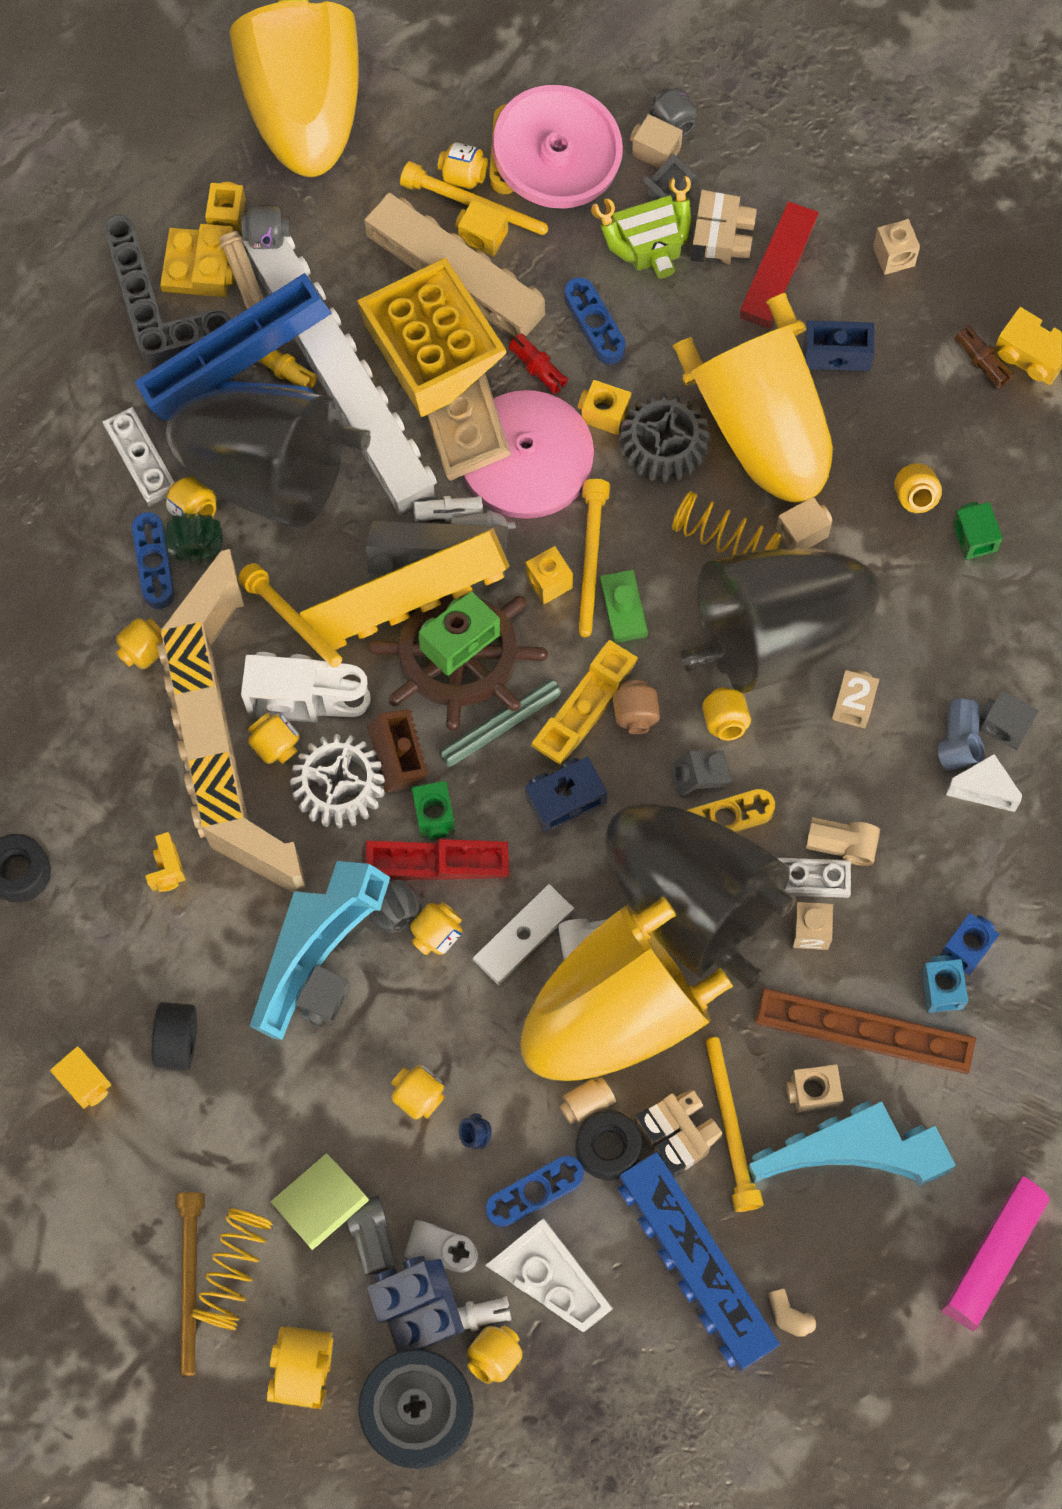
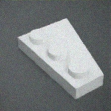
M545 1219L539 1221L485 1265L582 1332L587 1331L614 1309Z

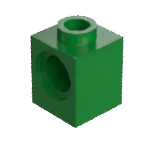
M971 502L960 507L956 512L952 525L965 560L998 552L1003 537L990 502L983 504Z
M442 781L412 787L420 836H428L429 839H440L448 836L449 832L455 831L447 782ZM436 806L443 810L442 815L438 818H429L425 815L426 810L430 807Z

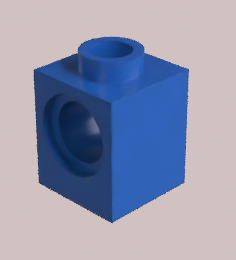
M969 913L945 945L940 955L951 956V960L962 959L963 971L970 976L994 944L999 933L994 930L995 926L988 919L980 915L975 917ZM973 935L977 937L980 941V947L976 949L968 947L964 943L963 936Z

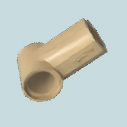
M812 817L806 849L842 856L843 860H851V864L872 866L875 860L880 829L864 822H851L847 825Z

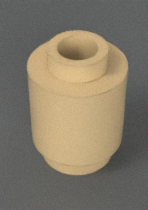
M603 1077L595 1081L591 1078L562 1096L564 1103L559 1107L570 1125L576 1122L581 1127L584 1121L596 1112L610 1110V1106L616 1103V1099Z

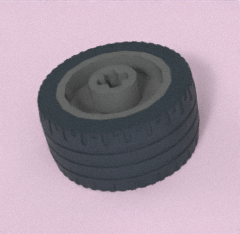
M414 1349L393 1354L380 1362L372 1370L362 1387L358 1411L362 1431L369 1444L379 1455L395 1465L420 1469L440 1464L458 1451L470 1432L474 1405L470 1387L456 1365L440 1354ZM420 1403L424 1406V1409L420 1411V1417H414L410 1412L412 1404Z

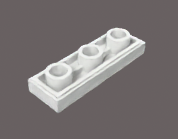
M133 407L102 421L148 507L165 499L168 489L174 483V480ZM144 453L142 456L136 457L137 454Z
M744 856L743 894L849 898L851 895V860ZM799 872L803 878L796 880L791 876V873Z
M548 884L473 957V961L497 985H500L558 928L560 923L564 922L574 912V907ZM522 931H526L530 934V937L526 940H521L517 935Z

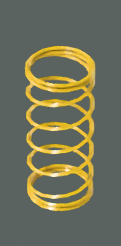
M689 491L676 512L672 523V530L678 532L684 525V535L688 537L702 524L700 542L704 545L720 529L716 544L717 552L719 553L725 551L737 536L733 549L735 561L741 559L754 543L750 555V568L754 569L757 567L758 572L764 573L779 547L782 535L778 534V532L774 533L762 557L753 566V557L763 525L759 527L741 555L736 557L738 543L747 520L746 517L743 518L731 539L720 550V540L730 514V509L726 511L711 536L706 541H703L705 526L714 504L713 501L710 502L700 521L687 534L689 516L697 498V493Z
M229 1208V1212L225 1216L226 1221L250 1236L235 1233H222L218 1235L223 1244L243 1255L216 1252L212 1254V1258L222 1267L238 1275L209 1272L205 1274V1277L210 1283L232 1295L217 1292H201L198 1294L200 1300L226 1315L199 1309H193L191 1315L201 1321L235 1331L238 1324L234 1321H239L240 1318L211 1303L201 1295L246 1301L247 1298L217 1283L209 1276H222L249 1282L254 1281V1279L226 1265L215 1256L260 1262L258 1257L235 1247L222 1237H237L266 1243L267 1240L235 1224L229 1217L266 1230L272 1229L273 1223L259 1215L236 1208Z

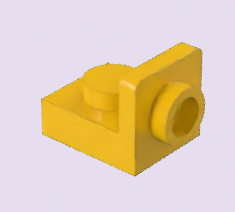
M169 832L155 836L158 848L153 849V854L160 871L145 876L147 884L152 891H170L178 887L179 882L186 880L175 842Z

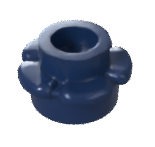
M473 1113L470 1115V1118L463 1119L459 1125V1137L462 1144L473 1149H483L487 1146L492 1135L490 1123L486 1119H482L481 1114Z

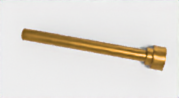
M184 1192L175 1194V1209L179 1210V1217H182L180 1374L182 1376H193L195 1374L196 1318L192 1317L191 1313H193V1309H196L197 1217H201V1210L205 1209V1193Z

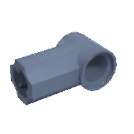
M958 698L951 700V705L948 706L946 740L941 741L938 746L940 762L948 771L978 764L985 758V747L981 737L978 735L980 704L975 700Z

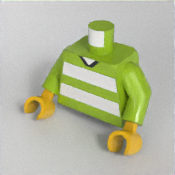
M684 176L685 187L683 190L678 191L674 186V177L671 178L669 188L676 194V199L674 200L669 195L614 213V203L610 199H604V204L607 208L604 215L600 213L598 205L593 204L591 212L594 217L602 220L600 227L609 250L624 261L631 262L636 270L653 267L657 278L663 279L671 276L675 272L671 260L680 257L681 246L687 243L692 223L690 201L685 195L691 186L690 179Z

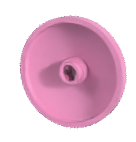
M544 85L520 93L504 107L494 129L492 152L500 175L517 194L535 204L562 209L587 204L598 198L608 189L618 172L622 159L623 145L621 133L615 119L601 102L579 89L562 85Z
M530 390L514 391L493 398L512 455L463 475L469 490L475 497L481 496L482 504L508 517L522 519L539 518L562 510L581 494L583 482L590 478L594 458L593 440L585 420L567 402L544 392Z

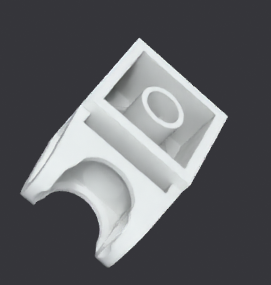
M257 652L256 655H246L241 696L249 718H261L267 712H270L271 715L282 714L288 721L318 723V716H360L368 710L371 703L370 692L367 689V676L358 666L341 663L338 667L333 668L326 661L312 660L311 657L301 654L292 655L291 658L277 657L270 652ZM353 674L359 677L361 683L346 680L343 677ZM364 696L363 703L358 707L352 708L344 703V701H352Z

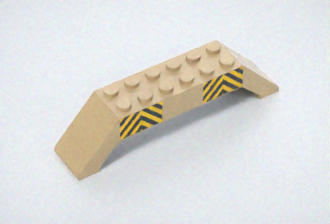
M230 549L222 550L162 628L163 643L157 644L161 664L164 665L166 673L164 681L167 694L171 698L173 706L171 708L172 720L180 741H177L181 761H184L187 772L184 774L188 794L191 795L193 805H197L191 807L192 817L200 838L206 837L212 849L292 893L294 891L307 892L301 862L294 842L283 843L250 822L246 813L211 645L234 610L244 606L238 575Z

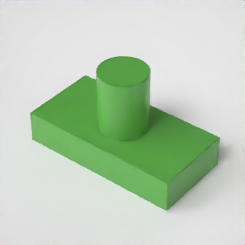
M628 570L600 576V585L614 643L648 637L647 625L634 571Z

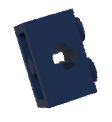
M807 320V329L803 339V355L809 369L870 371L874 356V323Z
M589 757L579 760V758L570 759L560 766L561 770L550 775L547 773L539 774L528 782L529 785L525 786V797L544 833L607 803L608 792ZM566 787V791L570 788L571 794L565 797L562 792L559 795V788Z

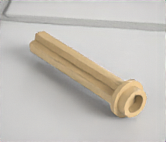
M234 231L220 237L221 244L219 248L225 251L245 306L249 309L264 298L243 246V237L239 235L238 231Z

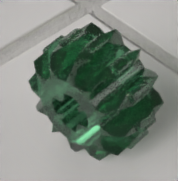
M185 512L183 516H173L172 520L167 522L165 529L168 554L175 556L177 560L185 559L189 563L192 561L202 563L204 559H214L215 555L221 552V546L223 545L220 521L213 519L212 515H200L199 512L195 514Z

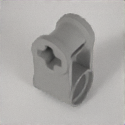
M414 1221L404 1253L405 1258L412 1259L418 1256H425L426 1261L441 1259L445 1269L459 1273L468 1272L475 1267L478 1262V1251L468 1237L447 1231L444 1228L427 1222ZM461 1245H464V1249L469 1254V1257L461 1258L460 1262L456 1263V1258L451 1253L453 1250H460Z

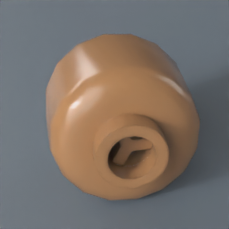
M642 680L625 682L621 684L620 689L613 695L615 721L619 727L628 729L630 734L647 733L649 727L655 725L660 719L658 694L656 689L649 686L647 682Z

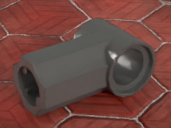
M380 1196L368 1198L369 1201L347 1219L352 1238L355 1237L365 1276L378 1274L396 1267L391 1243L386 1232L388 1224Z

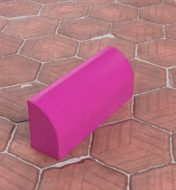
M1022 1176L1012 1186L941 1309V1312L971 1331H975L978 1328L1050 1202L1047 1193L1025 1176Z

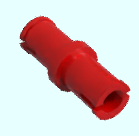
M524 334L517 335L516 338L520 341L519 344L513 339L508 349L527 366L526 371L530 375H536L553 394L560 392L561 390L557 387L558 384L554 380L564 388L568 378L550 362V356L546 352H540Z

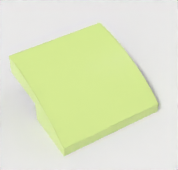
M326 1153L271 1201V1204L313 1250L365 1205L369 1199Z

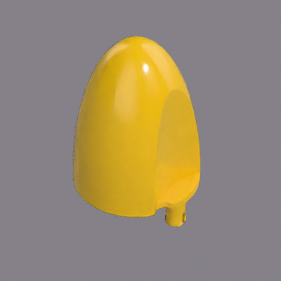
M278 0L277 3L266 5L244 14L232 24L229 35L234 62L251 116L270 150L292 172L304 177H316L326 173L338 161L344 151L353 126L359 78L358 39L355 16L350 9L334 2L309 3L308 0Z
M782 293L766 301L778 327L774 331L745 342L705 363L702 362L692 337L681 340L672 345V347L675 349L685 372L682 375L684 385L697 383L723 435L754 483L778 499L800 503L815 497L823 489L831 469L833 445L817 390L796 339V335L806 331L807 328L804 322L796 319L786 293Z
M664 896L639 915L629 905L622 907L584 939L545 983L526 1016L520 1040L521 1055L526 1066L533 1073L543 1078L558 1081L583 1080L606 1075L632 1066L672 1047L711 1022L706 1010L708 1008L707 1004L727 989L732 988L733 984L720 967L697 985L693 986L688 983L685 975L653 933L655 929L677 915Z

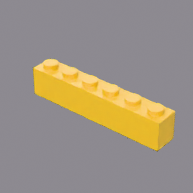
M492 528L308 607L300 612V615L334 650H337L347 645L345 639L358 634L359 639L365 638L378 632L376 625L389 620L390 625L393 626L410 618L408 612L420 607L422 612H426L441 605L439 598L452 594L454 599L473 591L472 584L482 580L485 585L494 583L504 578L503 571L507 570L510 565L495 530Z

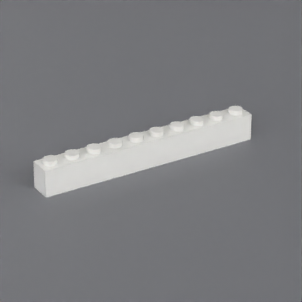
M291 236L284 237V243L278 249H253L248 241L242 242L251 267L268 296L303 273H306L307 276L311 274L303 256L297 258L294 253L295 244ZM318 282L313 283L323 300H326L325 293ZM332 307L329 309L332 313L331 315L296 336L294 340L313 372L317 374L319 382L398 515L401 516L413 510V501H429L434 499V485L437 484V481L428 465L423 467L418 458L421 457V454L414 440L410 439L407 441L402 431L405 428L399 415L396 412L390 413L386 406L389 404L384 390L381 386L375 388L370 379L373 377L369 365L364 359L359 361L354 353L357 351V347L349 333L345 335L339 328L342 325L341 320Z

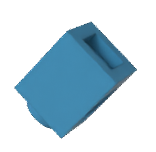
M948 955L930 958V962L925 963L921 970L927 1013L963 1010L968 1003L962 959L951 960V956ZM935 977H948L952 982L953 988L949 990L939 988L935 982Z

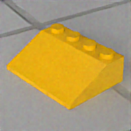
M446 257L357 300L364 326L421 417L453 402L506 354L505 347Z

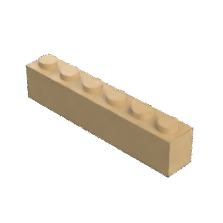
M389 192L364 220L366 236L416 271L446 257L484 317L518 342L520 341L516 338L517 335L524 334L527 337L545 316V299L536 288L523 285L511 271L505 268L500 269L494 265L485 253L481 251L475 252L465 244L460 236L455 233L449 234L443 230L434 218L429 215L423 216L414 210L412 204L401 197L398 199Z

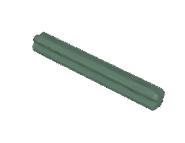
M553 679L547 680L519 698L521 707L518 711H510L505 707L440 750L442 760L449 767L455 765L559 698L561 695L559 686Z

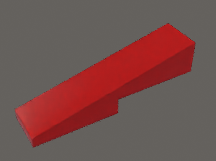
M788 201L740 309L741 319L768 329L772 328L774 318L766 301L786 293L791 278L795 274L819 212Z
M438 839L436 843L366 841L362 847V863L370 864L390 877L389 881L508 878L509 876L508 842L451 839Z

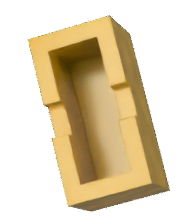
M1019 307L999 335L995 346V353L1004 362L1015 364L1025 370L1032 379L1040 382L1043 381L1050 386L1062 370V332L1055 327L1051 332L1040 326L1043 320Z

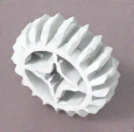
M336 734L333 738L334 743L328 744L326 737L323 736L320 738L321 747L317 748L314 744L309 743L308 749L311 755L299 754V761L303 765H293L292 771L297 777L292 778L290 783L291 787L297 789L292 794L295 801H301L299 809L302 813L310 811L309 818L313 822L322 816V825L328 827L331 820L334 819L337 828L341 829L344 819H349L351 826H355L357 824L356 815L359 814L363 819L369 817L366 807L375 810L379 807L375 798L384 796V789L380 786L383 785L385 779L384 775L380 774L379 771L382 769L381 762L375 761L377 756L375 750L366 752L367 743L364 741L355 746L354 737L351 735L346 739L345 743H342L340 735ZM337 759L335 763L329 767L321 766L323 763L329 760ZM351 760L364 769L367 774L366 782L359 780L358 776L350 773L349 764ZM343 772L344 781H340L334 789L332 781L336 782ZM311 781L318 782L320 787L327 789L326 803L319 800L311 792ZM346 796H357L350 802L340 804L341 800Z

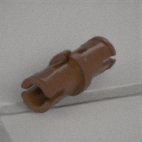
M970 325L965 330L962 329L955 336L954 341L972 359L971 364L976 369L980 368L997 389L1002 387L1001 382L1005 385L1010 381L1013 373L995 355L996 350L991 345L987 346Z

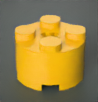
M280 1326L277 1344L273 1345L270 1367L275 1368L274 1378H271L269 1382L267 1401L322 1409L327 1390L322 1389V1386H325L327 1374L331 1369L333 1353L332 1332Z

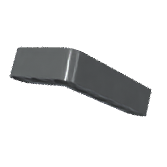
M119 214L110 217L104 225L105 235L138 349L147 367L155 369L210 334L214 329L231 320L228 313L215 309L162 323L132 220L125 215ZM120 234H126L124 237L117 238ZM129 261H134V262H135L134 264L129 265V266H125V265H124L125 263H127V262H129ZM137 289H143V291L138 294L132 293ZM145 317L152 318L150 321L140 322ZM184 337H193L187 342L180 341ZM152 346H161L155 351L148 350Z

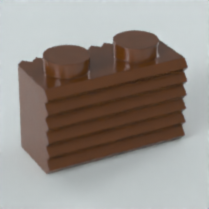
M409 709L379 714L369 724L370 726H367L373 749L377 753L376 760L381 762L382 769L379 771L380 774L384 775L385 782L383 785L387 793L411 789L429 772L425 769L427 764L423 762L425 757L421 755L423 751L419 749L421 744L418 743L419 737L416 736L418 731L414 729L416 725L412 723L414 718L410 716L412 711Z

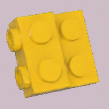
M200 224L199 230L169 228L160 284L162 292L227 297L229 285H234L235 277L224 249L221 250L219 245L221 244L220 237L234 232L233 226Z

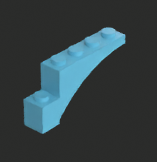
M337 861L326 894L294 891L250 1027L273 1039L283 1040L291 1016L297 1006L296 1002L316 965L321 966L338 943L374 910L380 911L390 880L388 875L367 863Z
M867 1101L851 1109L852 1116L839 1121L836 1116L818 1125L820 1131L810 1136H806L805 1132H801L785 1141L786 1147L776 1152H773L771 1147L752 1156L754 1162L749 1164L748 1170L753 1183L779 1173L804 1167L854 1165L901 1175L914 1180L917 1186L920 1187L951 1172L956 1165L936 1126L925 1130L924 1126L920 1125L903 1134L905 1140L902 1141L882 1101L873 1106L870 1101Z

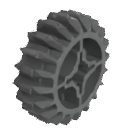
M664 392L660 396L659 401H656L654 397L649 395L647 397V405L638 400L635 404V410L629 409L626 413L627 420L621 422L620 430L622 432L619 434V443L623 445L621 447V454L624 457H628L627 464L629 467L638 465L637 473L639 476L648 471L651 482L656 478V475H662L664 483L668 481L669 475H673L679 481L682 478V471L691 475L694 472V465L700 466L703 463L702 455L708 453L709 446L707 443L710 441V433L706 431L708 422L706 419H700L702 414L700 408L691 410L692 403L690 399L680 404L678 394L673 397L672 401L667 400ZM675 422L681 424L690 436L685 435V431L678 429L675 426ZM667 429H669L668 439L664 440L660 447L661 436H665ZM639 440L644 441L645 445L650 446L654 450V455L645 450ZM672 453H676V454H677V455H674V456L666 457V456H668L669 454H672Z

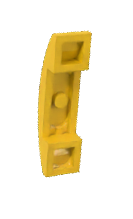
M608 640L590 664L589 672L556 716L548 720L531 743V746L561 765L581 743L611 703L613 695L620 689L621 684L625 682L638 657L613 641Z

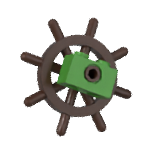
M472 591L456 599L452 595L439 598L441 605L426 612H422L420 607L409 611L411 616L402 628L399 641L373 640L368 645V650L372 654L399 655L402 672L407 682L390 694L388 698L389 704L397 707L414 693L418 692L430 701L447 705L446 726L451 731H455L460 727L461 706L477 704L492 696H496L510 711H518L521 707L520 700L505 687L512 676L516 660L544 661L548 657V651L543 647L517 646L516 634L509 619L526 606V599L523 596H516L501 609H498L490 602L478 598ZM497 637H499L502 644L488 645ZM414 656H427L432 662L424 669H421ZM476 658L500 660L490 672ZM468 669L478 681L463 684L464 670ZM441 672H444L449 676V684L439 682L434 678Z

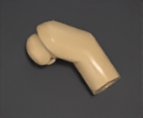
M785 1289L767 1294L776 1325L780 1329L797 1337L806 1336L815 1330L816 1320L814 1316L810 1313L804 1314L791 1308Z

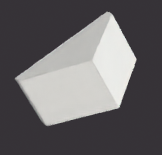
M995 754L952 778L946 793L947 796L1012 812L1016 811L1022 799V794Z

